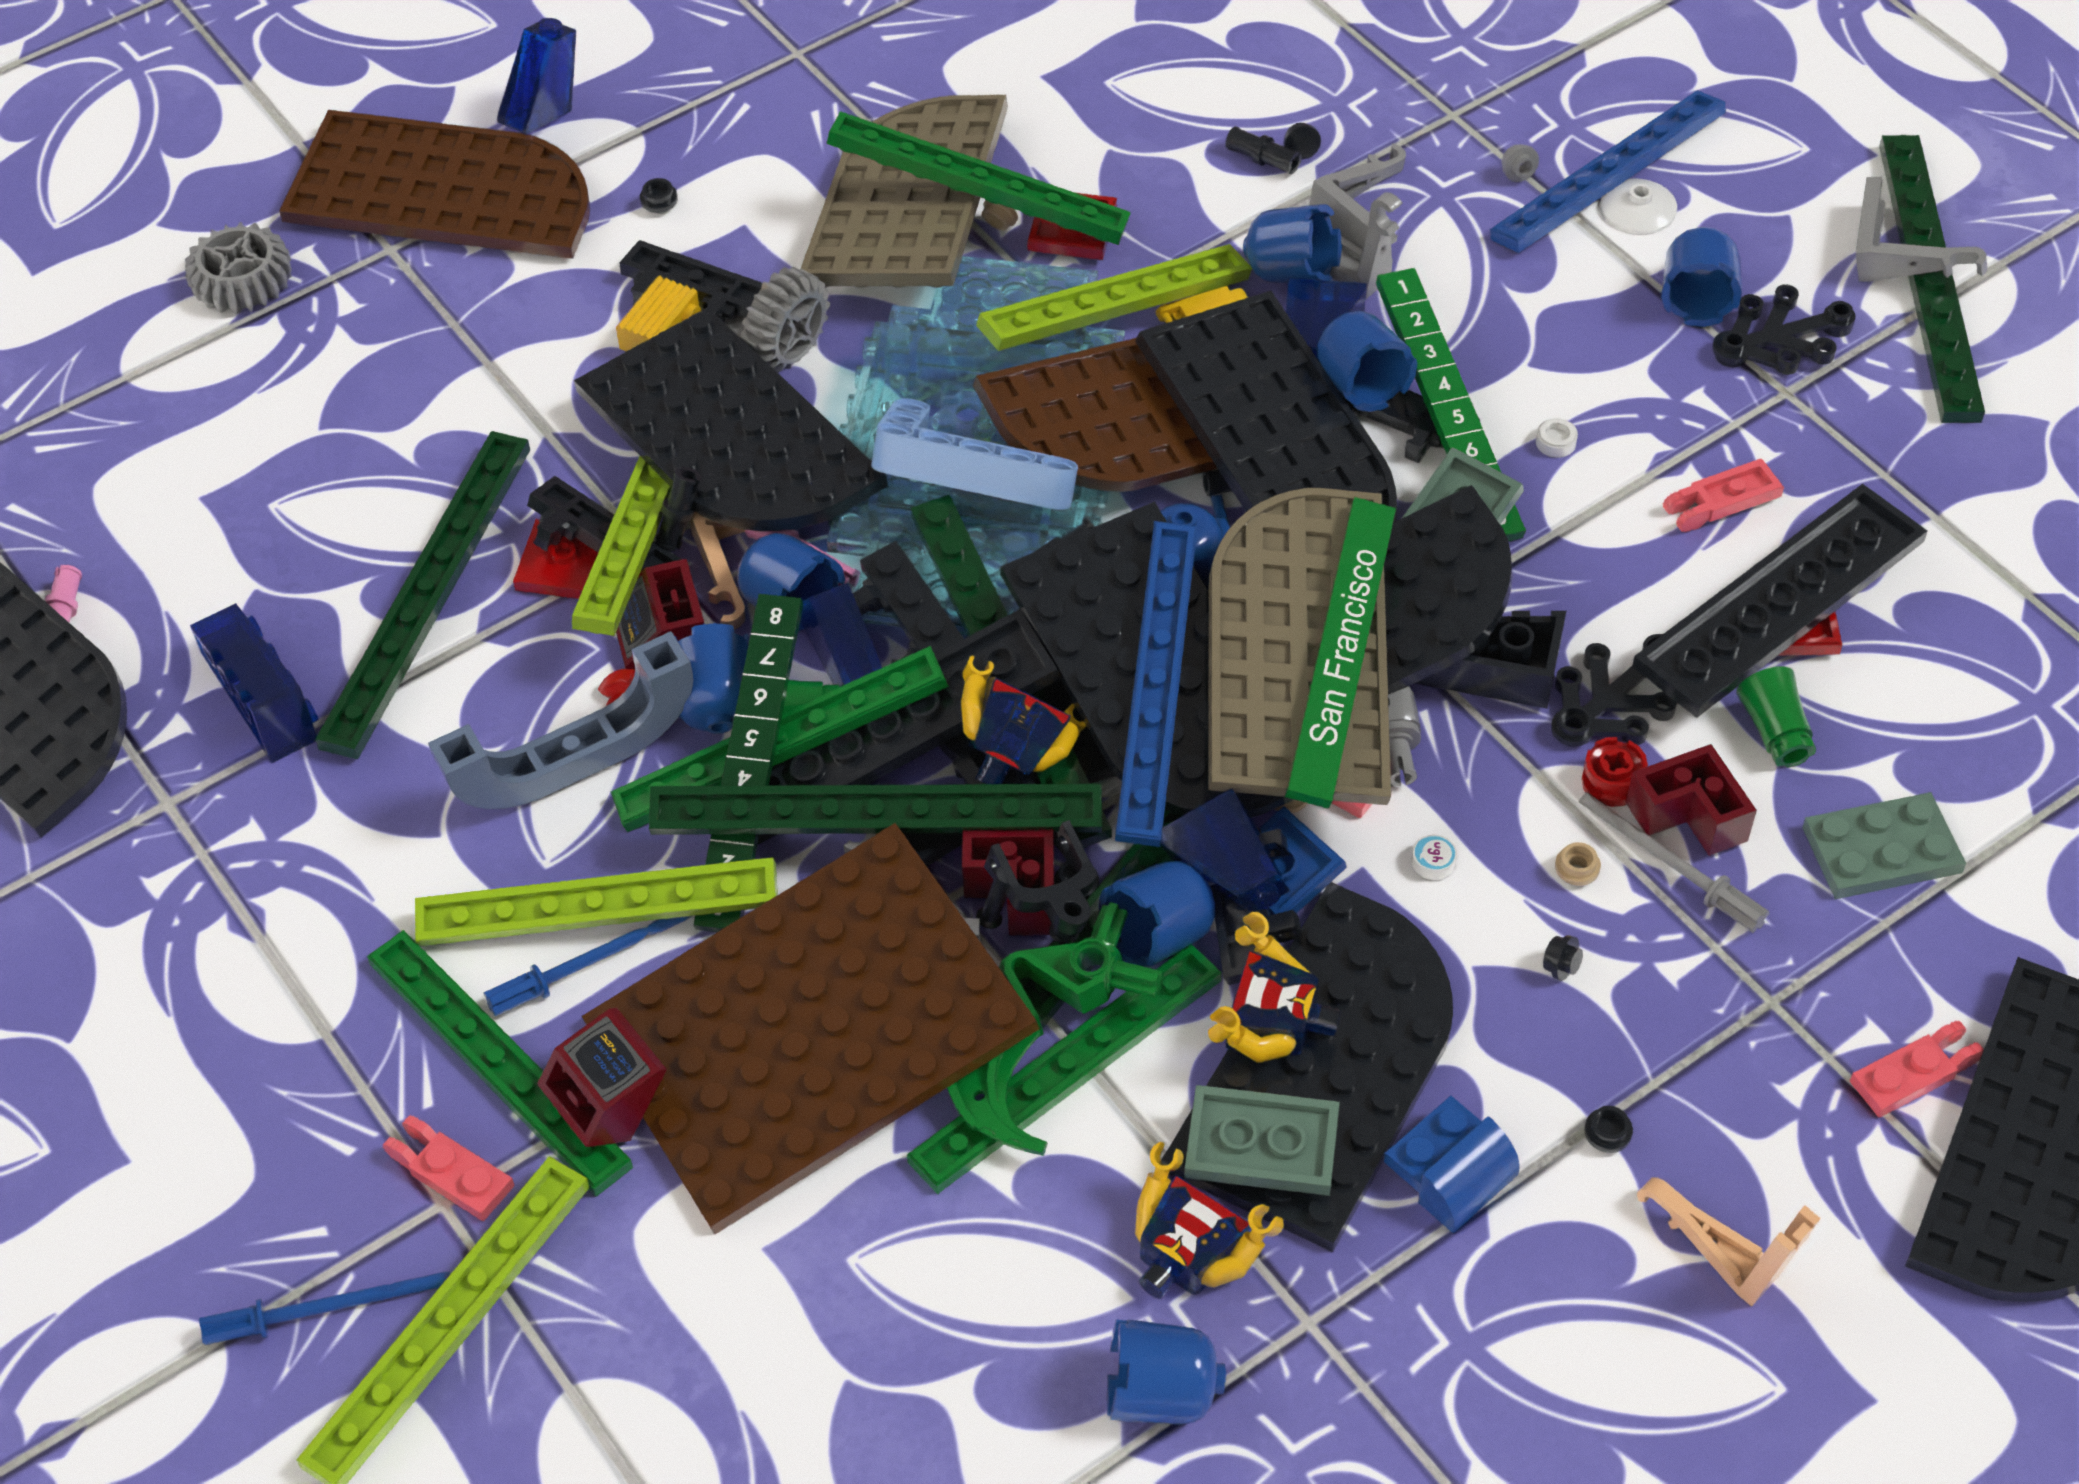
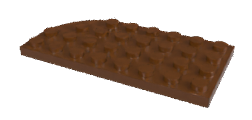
M328 109L279 213L282 222L573 259L589 221L590 199L585 178L577 164L560 148L539 137L519 132Z
M1136 338L977 375L973 387L1005 442L1010 447L1062 457L1075 462L1078 465L1075 482L1077 486L1102 491H1134L1218 469L1136 344Z

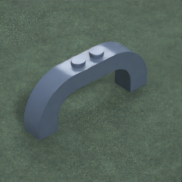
M670 631L631 649L635 663V675L627 690L614 702L522 746L499 752L484 750L469 724L428 742L431 754L451 791L462 802L477 808L504 809L516 807L548 796L625 760L649 746L677 720L684 709L685 702L691 695L693 687L691 662L673 633Z

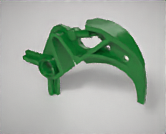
M1109 902L1108 906L1102 905L1090 938H1084L1079 943L1020 950L1009 954L1001 961L999 969L1036 1019L1039 1030L947 1087L957 1113L972 1130H977L1000 1144L1044 1156L1048 1145L1047 1141L1033 1137L1018 1128L1011 1120L1007 1108V1089L1013 1070L1036 1039L1044 1035L1039 1016L1021 986L1020 979L1030 978L1082 1014L1108 1002L1115 988L1153 998L1157 994L1159 995L1162 988L1163 971L1123 962L1122 956L1116 948L1128 916L1127 910L1119 909L1118 904ZM1093 965L1101 966L1098 970L1092 972L1085 971V969ZM978 1094L985 1095L981 1101L975 1100V1097Z

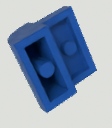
M1452 1095L1385 1153L1384 1163L1419 1193L1418 1203L1453 1234L1517 1177L1520 1170L1517 1152L1500 1126L1489 1116L1481 1121Z

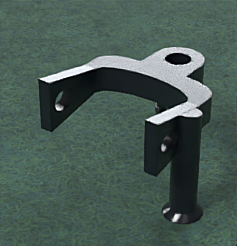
M1070 820L1061 823L1054 845L1077 874L1061 883L1042 888H1026L1021 886L1000 844L998 843L990 847L984 868L993 878V882L984 907L979 909L976 914V918L980 919L981 926L994 929L1001 925L1003 920L1001 911L1007 897L1012 906L1019 912L1036 913L1045 911L1052 922L1049 927V933L1054 941L1064 945L1069 944V940L1072 943L1076 941L1079 933L1086 927L1090 917L1091 909L1084 895L1091 890L1097 873Z

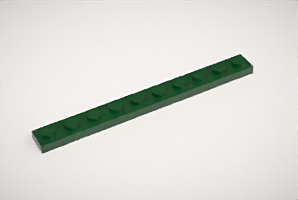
M1882 135L1879 150L1900 243L1946 248L1920 135ZM1943 270L1908 276L1941 423H1982L1985 409L1953 274L1946 277Z
M495 431L489 433L315 738L319 750L359 759L530 452L528 439Z
M950 494L911 507L913 522L968 637L1006 617L1008 614ZM1044 688L1030 695V697L1052 707ZM1050 715L1037 718L1035 726L1029 734L1028 746L1030 742L1036 741L1045 748L1051 742L1059 724L1055 727ZM1022 741L1019 743L1022 751H1024L1026 746ZM1073 748L1066 758L1045 771H1032L1038 784H1090ZM1102 810V832H1076L1083 848L1112 838V828Z
M1102 784L650 786L649 831L651 835L878 834L896 823L902 833H963V830L1053 829V833H1058L1061 823L1070 820L1075 832H1102Z

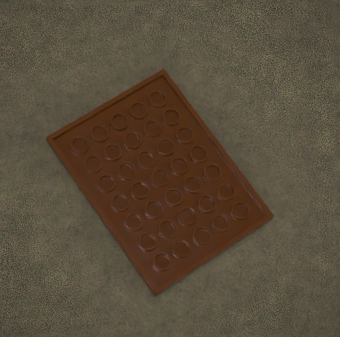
M896 823L581 1016L587 1025L609 1008L617 1007L666 1067L667 1071L643 1118L715 1235L1039 1030L1034 1016Z

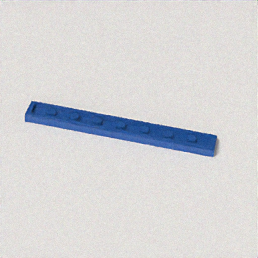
M1695 91L1490 229L1491 241L1520 253L1726 113V102L1701 91Z
M1154 521L1115 841L1160 847L1198 526Z

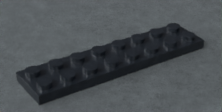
M1862 483L1634 656L1632 667L1698 718L1737 688L1747 677L1768 664L1924 543L1928 530Z
M1018 609L935 655L948 687L773 766L769 786L868 785L963 733L961 698L965 684L963 670L970 656H975L973 666L979 671L985 670L988 661L994 664V668L987 680L981 717H992L991 710L993 708L1001 712V709L1006 704L1004 693H987L991 679L994 681L997 679L1030 696L1060 680L1061 676L1024 614ZM997 699H1004V705L998 706L996 703ZM759 834L757 845L777 834Z

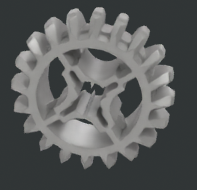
M240 222L237 227L232 228L225 224L224 229L218 232L211 229L209 237H198V245L189 247L190 254L185 258V277L193 295L196 296L197 301H202L207 309L216 307L220 313L225 312L229 308L235 314L242 308H248L252 312V308L255 305L267 306V299L279 298V291L287 288V281L292 277L291 258L279 234L272 233L269 227L260 229L257 223L245 227Z
M794 266L790 269L784 267L780 270L779 274L773 273L768 283H762L760 292L757 295H753L754 301L751 306L747 307V317L742 321V325L745 328L741 332L740 338L777 373L784 368L791 369L793 363L799 362L805 354L809 353L813 345H817L816 340L819 334L823 333V323L828 320V316L825 313L830 307V302L827 300L829 291L825 289V283L806 270L798 269Z

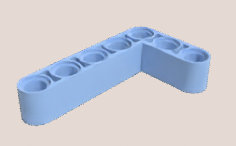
M902 398L895 400L877 425L871 467L879 472L1049 509L1064 510L1071 507L1078 465L1069 459L929 430L927 426L930 406L923 401Z

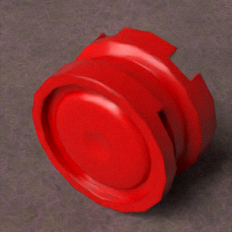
M1606 737L1596 741L1594 747L1591 750L1588 749L1581 777L1583 790L1606 806H1625L1632 772L1648 766L1646 754L1637 744L1630 740L1628 743L1617 741V737Z

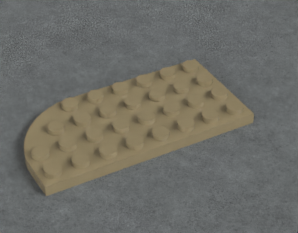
M1004 94L935 97L900 107L872 122L991 163L1008 110L1007 96ZM843 152L800 269H804L818 277L820 281L825 283V288L830 286H855L858 288L868 286H893L896 288L905 286H931L934 288L953 286L980 197L963 191H955L946 185L929 179L918 178L912 173L891 166L881 165L874 160L854 153Z
M1303 488L1288 491L1262 501L1249 509L1236 520L1220 542L1209 574V790L1285 797L1350 507L1354 497L1382 504V494L1326 488ZM1384 566L1333 801L1388 805L1391 798Z

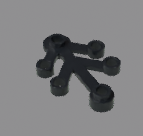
M1783 284L1775 290L1774 306L1763 330L1748 334L1752 321L1760 318L1764 302L1757 295H1744L1741 297L1738 317L1732 330L1719 333L1713 340L1712 350L1716 360L1726 367H1738L1744 364L1746 360H1750L1775 368L1782 374L1790 375L1797 372L1801 355L1811 358L1818 364H1829L1834 360L1837 349L1836 343L1829 338L1821 337L1814 340V342H1810L1797 337L1820 330L1833 337L1847 336L1853 329L1856 315L1849 303L1835 301L1827 306L1822 314L1784 324L1789 311L1797 305L1799 291L1792 285ZM1770 345L1780 348V350L1774 353L1760 347Z
M1663 634L1648 636L1643 642L1642 650ZM1592 643L1586 647L1583 658L1584 666L1590 670L1592 700L1586 705L1580 706L1579 691L1582 683V673L1572 666L1560 668L1556 675L1555 688L1561 693L1563 708L1554 715L1551 731L1558 741L1569 746L1584 745L1593 736H1621L1622 740L1626 743L1630 740L1640 745L1645 742L1649 729V724L1643 717L1632 715L1625 718V720L1598 718L1605 712H1649L1658 721H1668L1675 715L1677 702L1664 692H1657L1654 695H1629L1628 693L1645 679L1632 666L1609 684L1608 665L1611 656L1610 649L1604 644ZM1596 655L1602 657L1603 659L1597 660L1592 658L1591 656ZM1563 679H1571L1574 683H1567ZM1664 704L1669 708L1664 709L1658 707L1657 705ZM1636 728L1641 732L1635 733L1630 731L1629 729Z

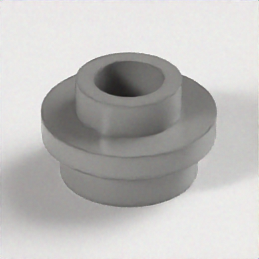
M1513 145L1505 151L1502 157L1503 172L1506 177L1514 182H1521L1530 178L1539 165V155L1529 145Z

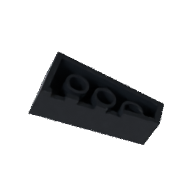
M1512 611L1511 616H1502L1493 632L1473 653L1415 684L1547 709L1567 611H1551L1550 616H1530V611Z

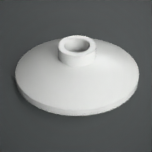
M1628 179L1601 197L1600 210L1605 220L1616 229L1635 235H1648L1660 232L1673 223L1677 213V202L1668 189L1656 182L1645 179Z

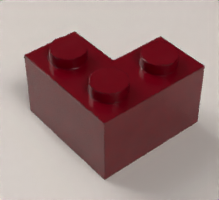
M1712 744L1632 772L1626 799V805L1647 835L1651 836L1687 822L1709 856L1748 842L1757 809Z
M1053 829L963 830L962 874L964 898H987L993 878L984 868V864L990 847L998 843L1021 886L1026 888H1042L1054 885ZM1007 898L1009 936L1050 935L1049 927L1052 922L1045 911L1036 913L1019 912Z

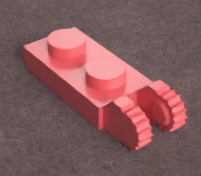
M1760 458L1692 482L1691 486L1667 496L1662 504L1668 514L1673 515L1683 512L1677 517L1676 525L1680 531L1686 533L1687 531L1690 532L1691 530L1701 528L1708 520L1712 522L1782 497L1784 486L1764 460ZM1694 503H1696V504L1698 505V506H1696V507H1693L1691 510H1689V508H1690Z
M1958 1020L1941 1027L1932 1036L1928 1034L1852 1073L1849 1082L1878 1118H1881L1954 1080L1956 1074L1980 1061L1984 1049L1978 1042H1974L1958 1050L1950 1059L1942 1050L1959 1041L1967 1032L1966 1027Z
M411 1115L405 1119L402 1126L412 1138L417 1139L426 1146L418 1156L409 1146L394 1137H389L382 1145L384 1151L391 1158L410 1170L411 1176L481 1221L486 1220L515 1186L512 1177L440 1131L436 1133L427 1123Z

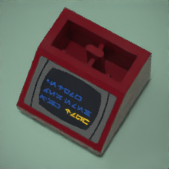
M687 559L646 567L640 572L616 631L625 669L635 670L631 649L670 631L679 641L692 635L691 627L705 624Z
M616 1007L609 1008L554 1048L537 1085L585 1147L631 1141L667 1069Z

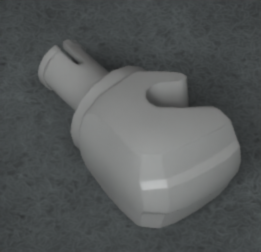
M1407 686L1388 695L1390 775L1393 786H1401L1400 770H1403L1406 785L1413 783L1417 779L1411 750L1420 743L1421 728L1414 693Z

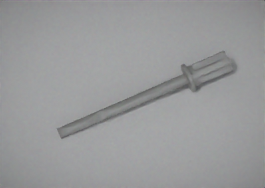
M1585 792L1578 802L1706 891L1704 904L1707 907H1717L1752 933L1765 924L1764 920L1769 915V911L1732 886L1730 878L1726 875L1713 881L1589 793Z

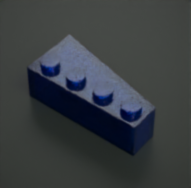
M237 603L189 625L200 654L271 764L316 742L317 734L313 723L319 721L317 713L309 699H304L301 687L295 681L291 672L282 664L271 642L266 643L263 639V633L253 615L246 617Z

